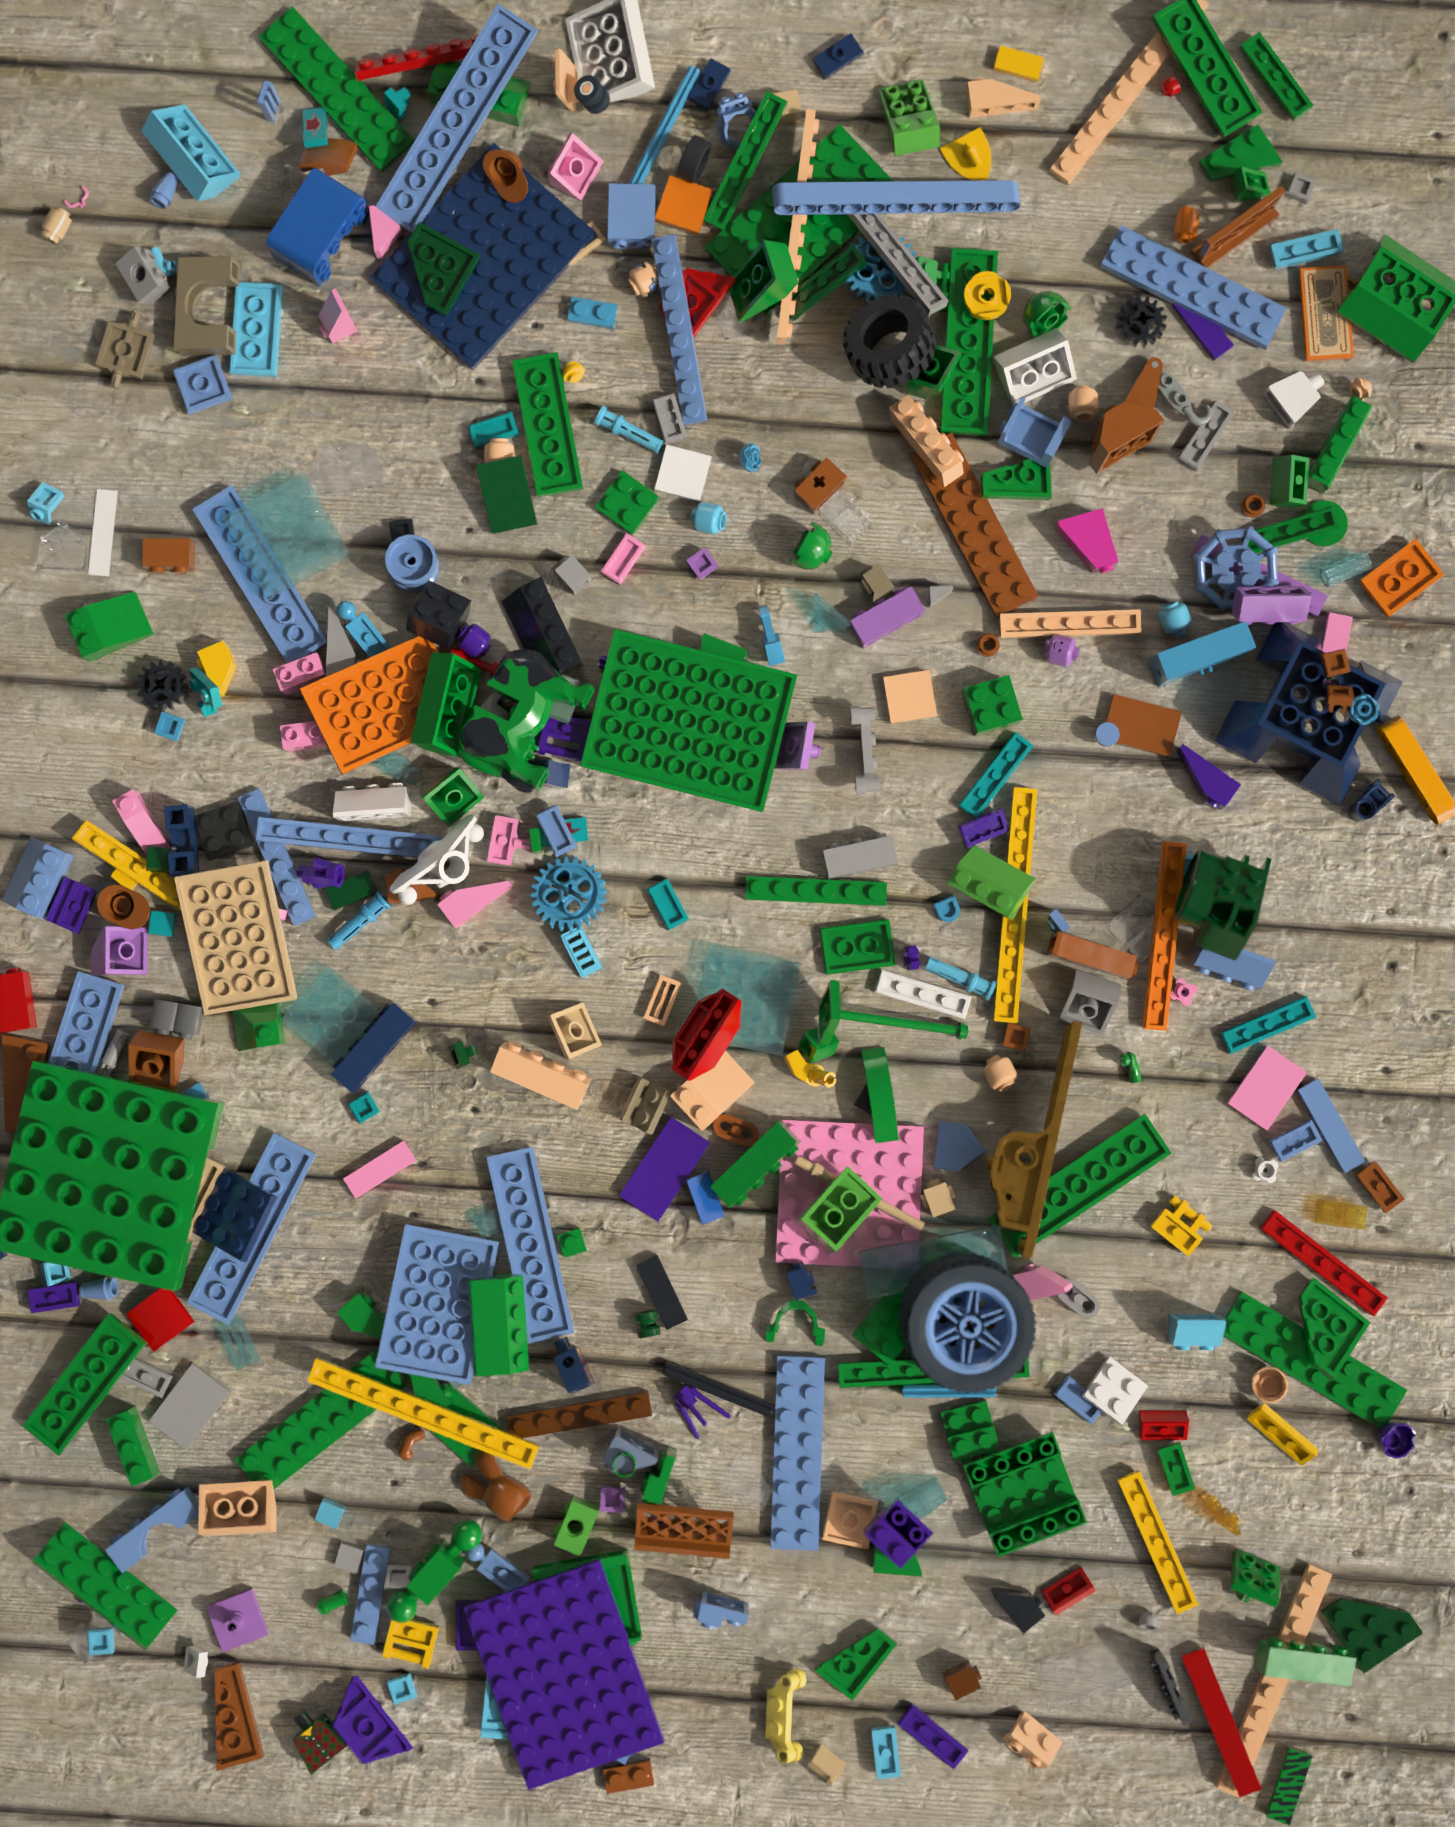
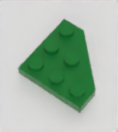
M1313 1277L1298 1296L1311 1365L1332 1380L1335 1379L1371 1322Z

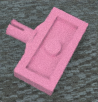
M495 815L487 862L511 866L513 853L516 848L531 849V846H528L531 845V840L518 839L519 819Z

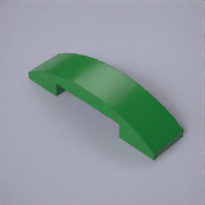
M885 1047L861 1050L875 1144L899 1141L895 1103Z

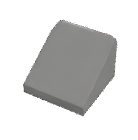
M953 585L930 586L928 590L929 608L950 595L953 591Z

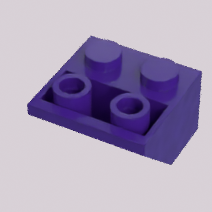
M899 1499L881 1510L863 1529L865 1536L900 1569L934 1534Z

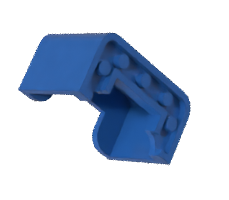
M314 168L308 174L270 232L266 246L274 259L320 287L331 276L332 270L328 260L331 255H335L339 250L340 241L344 235L347 236L351 232L353 225L365 224L370 210L364 197L319 169Z

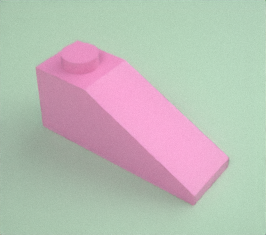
M336 288L331 290L319 314L322 324L318 326L324 338L329 336L332 343H335L357 332V329Z
M132 789L112 801L122 820L146 855L148 846L172 849L140 792Z
M509 881L460 889L455 892L450 890L440 897L441 902L437 905L452 925L458 928L513 887V885Z

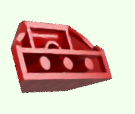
M723 988L718 990L717 993L699 1000L673 1039V1063H671V1069L688 1081H691L715 1068L740 1029L741 1000Z

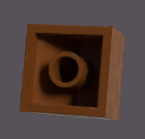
M138 1030L129 1043V1080L176 1091L184 1061V1038Z

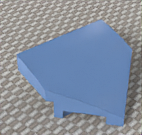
M940 1121L934 1168L959 1172L966 1169L969 1164L985 1154L987 1150L971 1132L970 1127H967L965 1124Z

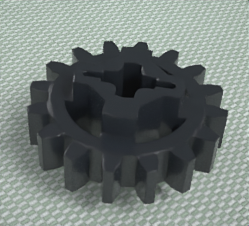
M1140 295L1136 297L1135 302L1131 298L1128 299L1127 306L1122 305L1120 308L1122 313H1118L1116 316L1119 322H1117L1115 327L1122 329L1119 337L1125 335L1127 337L1125 343L1127 344L1131 340L1135 348L1138 343H1141L1142 347L1145 348L1148 341L1151 345H1154L1156 338L1160 339L1163 333L1161 331H1164L1167 327L1163 323L1166 321L1167 315H1161L1164 307L1157 308L1158 301L1149 302V296L1144 301L1141 300ZM1134 309L1133 316L1127 318V314ZM1156 325L1155 330L1148 334L1149 328H1153Z
M159 660L158 665L150 662L151 668L143 667L142 669L145 674L137 675L141 680V683L135 684V687L141 689L137 696L140 698L145 697L142 703L145 705L150 704V708L153 710L159 707L160 711L165 712L166 706L174 710L173 704L176 702L181 705L182 702L179 698L181 696L187 697V694L183 692V689L189 688L188 684L183 683L187 676L180 674L182 669L178 666L174 668V663L170 661L167 665L163 660ZM159 671H168L163 675L156 674ZM160 682L164 683L165 688L163 690L160 689ZM175 683H177L176 691H174ZM161 697H168V698H169V699L164 700V701H157V700H156V699L159 700Z

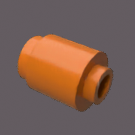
M1190 206L1181 207L1176 214L1173 237L1181 244H1189L1197 237L1199 215L1196 208Z

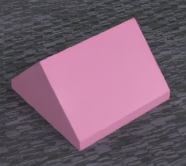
M570 133L548 171L550 185L581 201L603 160L573 133Z

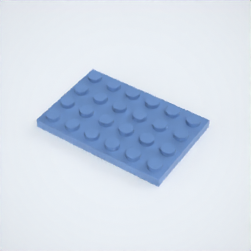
M405 1224L376 1368L471 1384L473 1357L468 1280L492 1276L499 1242Z

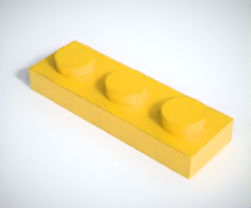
M1265 1403L1249 1413L1247 1420L1299 1465L1302 1466L1317 1456L1319 1449Z

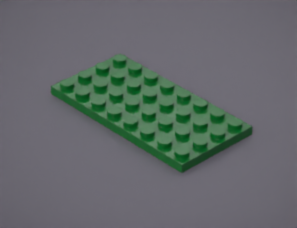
M840 124L816 145L815 157L810 156L809 164L813 165L812 179H807V182H894ZM800 160L726 226L724 231L722 230L704 246V250L728 276H733L763 240L784 243L789 248L793 215H778L774 212L772 187L779 183H797ZM847 214L807 215L806 225L801 224L800 232L805 233L803 247H798L797 255H802L800 270L795 269L796 276L799 278L798 286L810 278L860 232ZM777 302L762 312L768 316L780 303Z

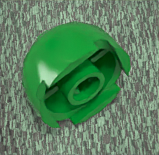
M1052 291L1040 292L1028 299L1023 312V320L1029 332L1036 338L1056 328L1059 330L1067 321L1068 316L1066 313L1067 310L1071 311V307L1058 293Z
M813 521L809 524L813 527L811 531H804L793 553L797 555L795 560L790 559L791 564L804 570L818 568L822 562L827 564L833 553L830 550L831 538L829 533Z

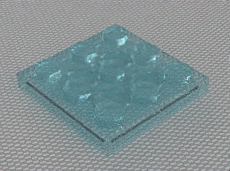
M326 966L281 1020L332 1064H335L339 1058L344 1057L349 1051L350 1045L361 1037L365 1028L378 1017L381 1010L330 966Z

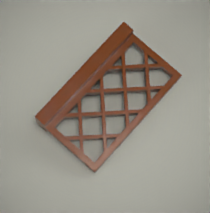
M1280 186L1194 248L1190 254L1198 264L1206 268L1214 265L1279 217L1280 214L1275 207L1286 192L1285 189Z
M638 1503L634 1550L729 1559L734 1512ZM644 1513H652L654 1515L648 1517ZM669 1515H676L677 1518L672 1519ZM693 1517H698V1518H701V1520L695 1521V1520L692 1519V1518H693ZM661 1519L665 1523L659 1525L656 1521ZM720 1519V1520H728V1521L723 1522V1523L720 1524V1523H719L718 1521H716V1520ZM683 1522H686V1523L689 1524V1525L686 1526V1527H683V1526H681L680 1524L683 1523ZM710 1524L713 1528L708 1530L704 1526Z

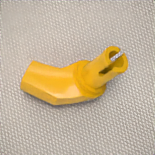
M798 1050L783 1057L792 1075L811 1086H819L821 1084L826 1087H832L836 1083V1078H832L836 1077L834 1073L824 1071L820 1065L806 1062Z

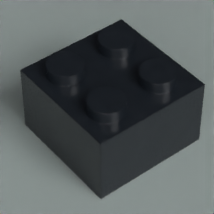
M429 580L408 613L406 630L448 650L469 617L471 600Z

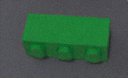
M136 1406L107 1418L108 1428L130 1486L143 1483L160 1474Z

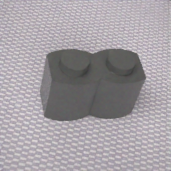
M155 999L149 1027L156 1028L155 1033L169 1035L170 1031L179 1032L178 1037L192 1039L193 1035H200L204 1014L203 1007Z

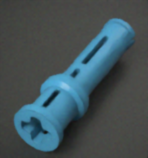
M376 892V896L366 905L362 904L359 909L360 911L327 939L328 943L336 951L369 922H375L377 920L376 917L386 908L390 909L392 907L382 893Z

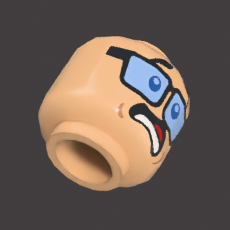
M643 262L629 272L627 282L636 296L647 297L660 288L656 264L652 266L648 262Z

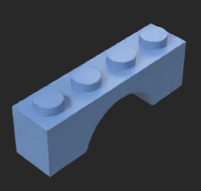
M189 1487L182 1492L179 1488L167 1496L169 1501L162 1506L159 1502L148 1511L150 1514L148 1518L144 1521L141 1517L129 1525L131 1531L125 1535L120 1532L110 1540L112 1545L105 1551L122 1573L147 1554L146 1538L152 1526L166 1523L181 1529L199 1515V1501Z

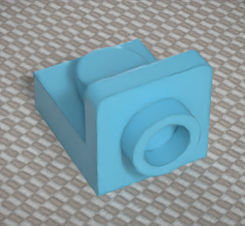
M42 482L27 500L29 515L34 520L42 521L49 525L52 521L51 513L64 498L63 492Z

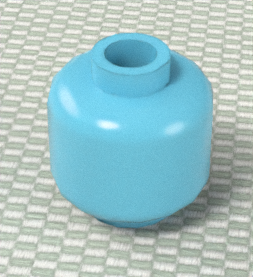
M701 502L697 508L692 510L691 522H694L696 531L716 535L725 528L727 514L722 506Z
M1175 600L1160 607L1161 611L1157 616L1165 634H1173L1174 637H1178L1188 632L1186 628L1192 624V619L1184 603H1179L1178 600Z

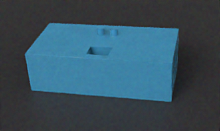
M1245 621L1157 653L1149 663L1158 687L1196 673L1202 676L1207 669L1210 673L1213 671V667L1246 656L1256 648V645Z

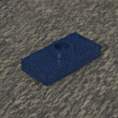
M850 33L815 56L813 63L826 80L861 57L864 51Z
M711 58L691 91L688 100L709 111L730 75L731 69Z

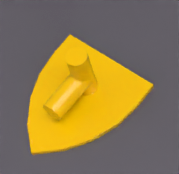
M981 127L940 148L945 160L960 176L970 181H987L991 167V152Z

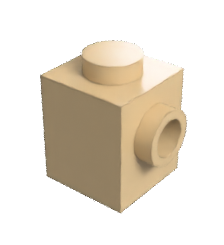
M939 1179L925 1183L926 1187L922 1188L923 1195H920L924 1209L929 1208L932 1217L955 1210L952 1199L956 1197L951 1185L947 1186L945 1181L940 1182Z

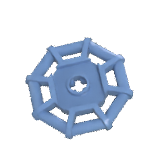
M1252 526L1238 529H1217L1206 544L1197 553H1194L1195 589L1217 605L1219 610L1232 609L1234 599L1228 600L1230 593H1235L1236 587H1252L1258 579L1265 580L1262 586L1278 585L1276 553L1278 549L1258 534ZM1244 538L1242 544L1227 545L1225 539ZM1249 540H1252L1263 552L1257 554L1247 546ZM1219 542L1222 544L1223 548L1214 558L1207 556ZM1267 557L1268 575L1260 572V560ZM1205 562L1212 564V577L1207 580L1205 579ZM1234 562H1238L1239 566H1243V570H1240L1237 575H1234L1233 571H1229V567H1233ZM1215 582L1225 591L1223 598L1211 589L1209 585Z

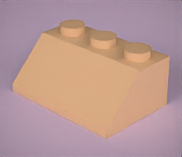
M272 1481L199 1485V1535L207 1537L276 1532L277 1507Z

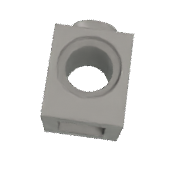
M573 555L569 558L564 557L556 565L558 567L555 569L556 575L574 595L592 581L591 575Z

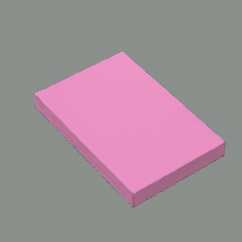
M1266 1045L1227 1104L1267 1131L1307 1072Z

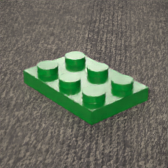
M897 1279L893 1281L851 1335L887 1366L893 1363L905 1347L899 1331L900 1325L898 1324L899 1303L902 1300L901 1296L904 1295L905 1286Z

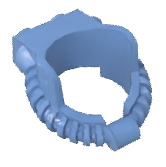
M738 92L730 98H721V101H718L719 108L717 109L719 137L728 148L736 151L740 144L738 141L728 137V122L737 114L750 116L752 122L756 114L755 109L752 108L751 100L747 99L746 94L743 92Z

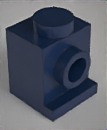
M804 1262L790 1265L791 1269L786 1270L794 1299L798 1300L818 1294L816 1287L811 1288L810 1284L815 1283L811 1269L806 1271Z

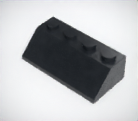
M542 577L520 586L501 601L524 649L541 653L561 676L583 666Z

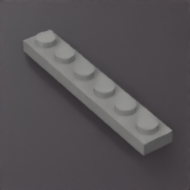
M847 214L913 298L925 309L928 316L947 306L948 299L880 214Z

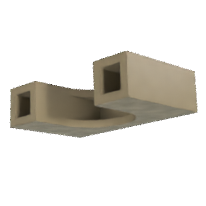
M232 256L178 257V266L175 269L177 288L174 291L176 311L173 313L175 332L172 336L174 350L183 356L235 355L237 332L228 325H199L195 319L194 309L199 296L210 288L239 287L240 263Z

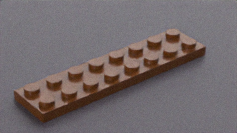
M950 433L946 435L950 441V447L953 450L957 449L964 459L962 462L964 474L944 487L916 451L911 453L910 457L997 619L1000 614H1007L1038 598V594L988 499H981V486L954 435Z

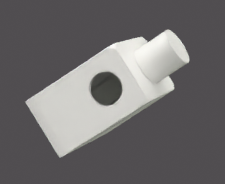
M1300 371L1270 385L1263 394L1286 426L1291 428L1320 399L1317 389L1324 385V380L1318 373L1307 378Z

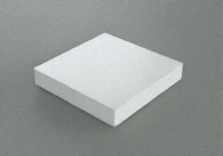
M666 445L655 491L700 502L712 456Z

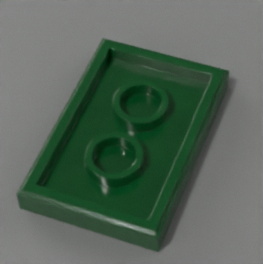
M522 454L476 464L492 534L538 524Z

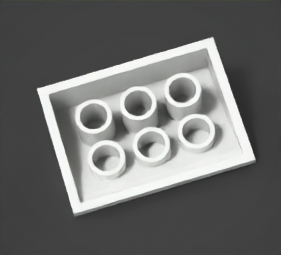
M604 0L565 18L578 80L586 75L596 77L608 91L610 102L637 97L655 89L637 0Z

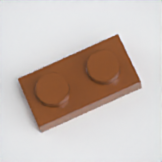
M1372 1161L1355 1174L1383 1213H1388L1405 1200L1376 1161Z
M651 1759L628 1762L625 1765L617 1764L603 1767L607 1794L654 1786L655 1784Z

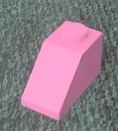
M1034 1263L1021 1266L1020 1271L1013 1275L1025 1289L1030 1301L1066 1293L1073 1287L1071 1282L1044 1265L1034 1267Z

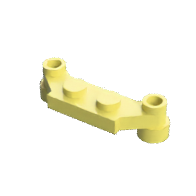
M799 1668L789 1670L786 1675L780 1677L779 1682L774 1688L767 1689L765 1738L769 1739L776 1751V1758L781 1764L794 1763L803 1756V1748L800 1743L791 1741L792 1692L803 1687L806 1683V1675Z

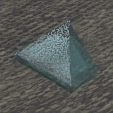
M815 593L813 595L814 633L848 631L851 627V622L819 594Z

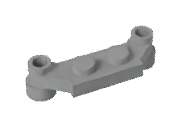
M860 705L850 706L851 725L860 724L863 776H855L856 795L880 791L879 777H874L873 770L877 769V755H872V746H876L875 732H871L870 721H875L874 707L860 708Z

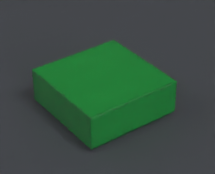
M538 828L529 829L532 852L534 854L542 853L543 847L540 830Z

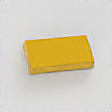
M1000 45L993 70L1038 82L1045 57Z

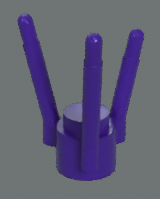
M686 1385L673 1399L676 1401L675 1405L680 1410L696 1439H699L700 1436L686 1410L690 1409L703 1426H706L707 1422L693 1406L697 1402L695 1396L726 1418H731L729 1413L702 1395L696 1388L692 1387L690 1389Z

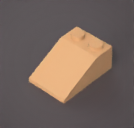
M725 1051L715 1068L691 1081L687 1080L671 1095V1098L703 1131L755 1082Z

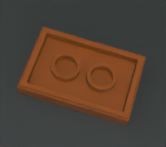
M1113 694L1106 722L1113 723L1119 729V739L1115 744L1171 757L1182 711Z

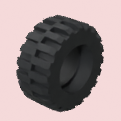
M891 294L890 297L883 295L879 296L875 301L869 300L866 302L867 305L863 308L860 306L855 311L856 315L851 316L847 322L849 326L845 327L843 333L845 354L855 374L866 384H873L874 387L883 388V386L895 388L897 384L903 386L907 384L906 381L910 379L915 380L919 377L918 374L921 371L924 372L928 367V362L932 361L937 345L935 331L925 309L922 308L919 302L912 300L910 297L902 296L900 298L897 294ZM894 332L907 333L904 339L895 347L885 351L873 350L876 343L884 336Z

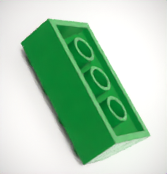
M449 61L440 63L435 67L427 90L431 104L437 105L461 63ZM511 77L486 118L519 127L531 82Z
M431 653L410 743L427 751L461 758L458 753L459 737L463 726L472 714L482 669L453 653Z
M502 1273L468 1280L474 1376L511 1375L529 1370L523 1275Z

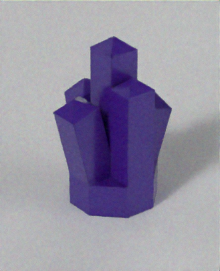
M318 857L311 862L312 866L299 865L296 869L297 877H300L304 883H311L314 889L325 887L340 888L344 881L345 870L343 865L330 863Z

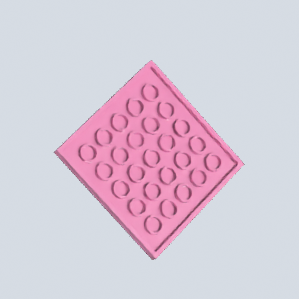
M782 1120L800 1139L801 1143L797 1146L799 1150L791 1158L786 1156L780 1162L782 1167L780 1168L776 1263L796 1264L804 1262V1264L918 1269L919 1230L876 1207L838 1251L830 1254L796 1222L798 1217L830 1183L821 1178H814L810 1175V1172L794 1163L797 1157L800 1156L814 1164L816 1162L825 1167V1170L836 1176L848 1166L880 1195L883 1201L920 1220L924 1127L897 1125L899 1141L875 1144L872 1124Z

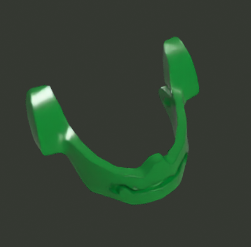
M801 1300L788 1301L777 1312L775 1322L766 1325V1341L768 1343L774 1342L775 1334L778 1333L780 1328L779 1322L782 1316L789 1310H802L808 1314L812 1321L815 1345L822 1346L824 1344L825 1329L818 1326L817 1316L813 1309Z

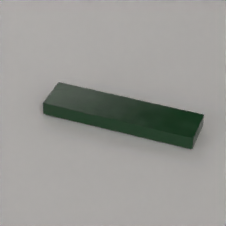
M854 244L799 285L797 292H792L791 300L796 301L794 315H789L793 322L867 265V262Z

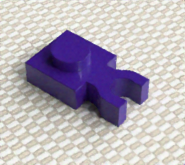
M916 945L905 947L906 952H902L903 965L908 966V971L920 969L918 947L916 948Z

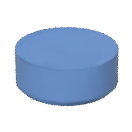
M1110 722L1098 726L1095 731L1097 743L1104 747L1115 744L1119 739V729L1117 726Z

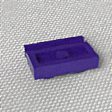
M64 877L46 921L80 934L98 890Z

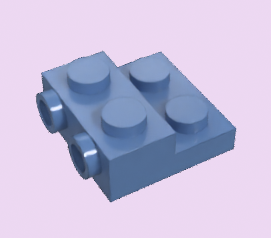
M702 1591L701 1598L696 1597L692 1618H696L702 1627L708 1629L721 1628L723 1619H727L726 1622L731 1625L740 1626L741 1623L747 1625L749 1603Z

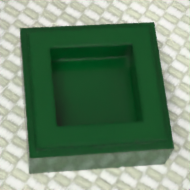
M148 846L146 871L169 873L168 853H171V849Z

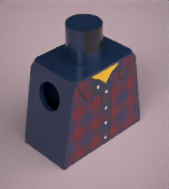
M568 1337L554 1342L559 1353L558 1356L554 1357V1361L567 1392L577 1393L595 1384L596 1382L581 1350L576 1347L572 1348ZM573 1358L574 1365L570 1368L568 1360Z

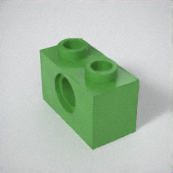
M576 1496L573 1497L572 1502L566 1501L562 1511V1515H565L562 1524L557 1523L552 1537L556 1538L554 1546L581 1556L600 1506ZM571 1520H578L581 1523V1528L573 1530L569 1527L568 1523Z

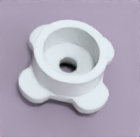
M1261 1157L1255 1160L1256 1169L1252 1174L1253 1178L1257 1181L1262 1179L1267 1180L1268 1183L1275 1182L1278 1168L1277 1161H1266Z

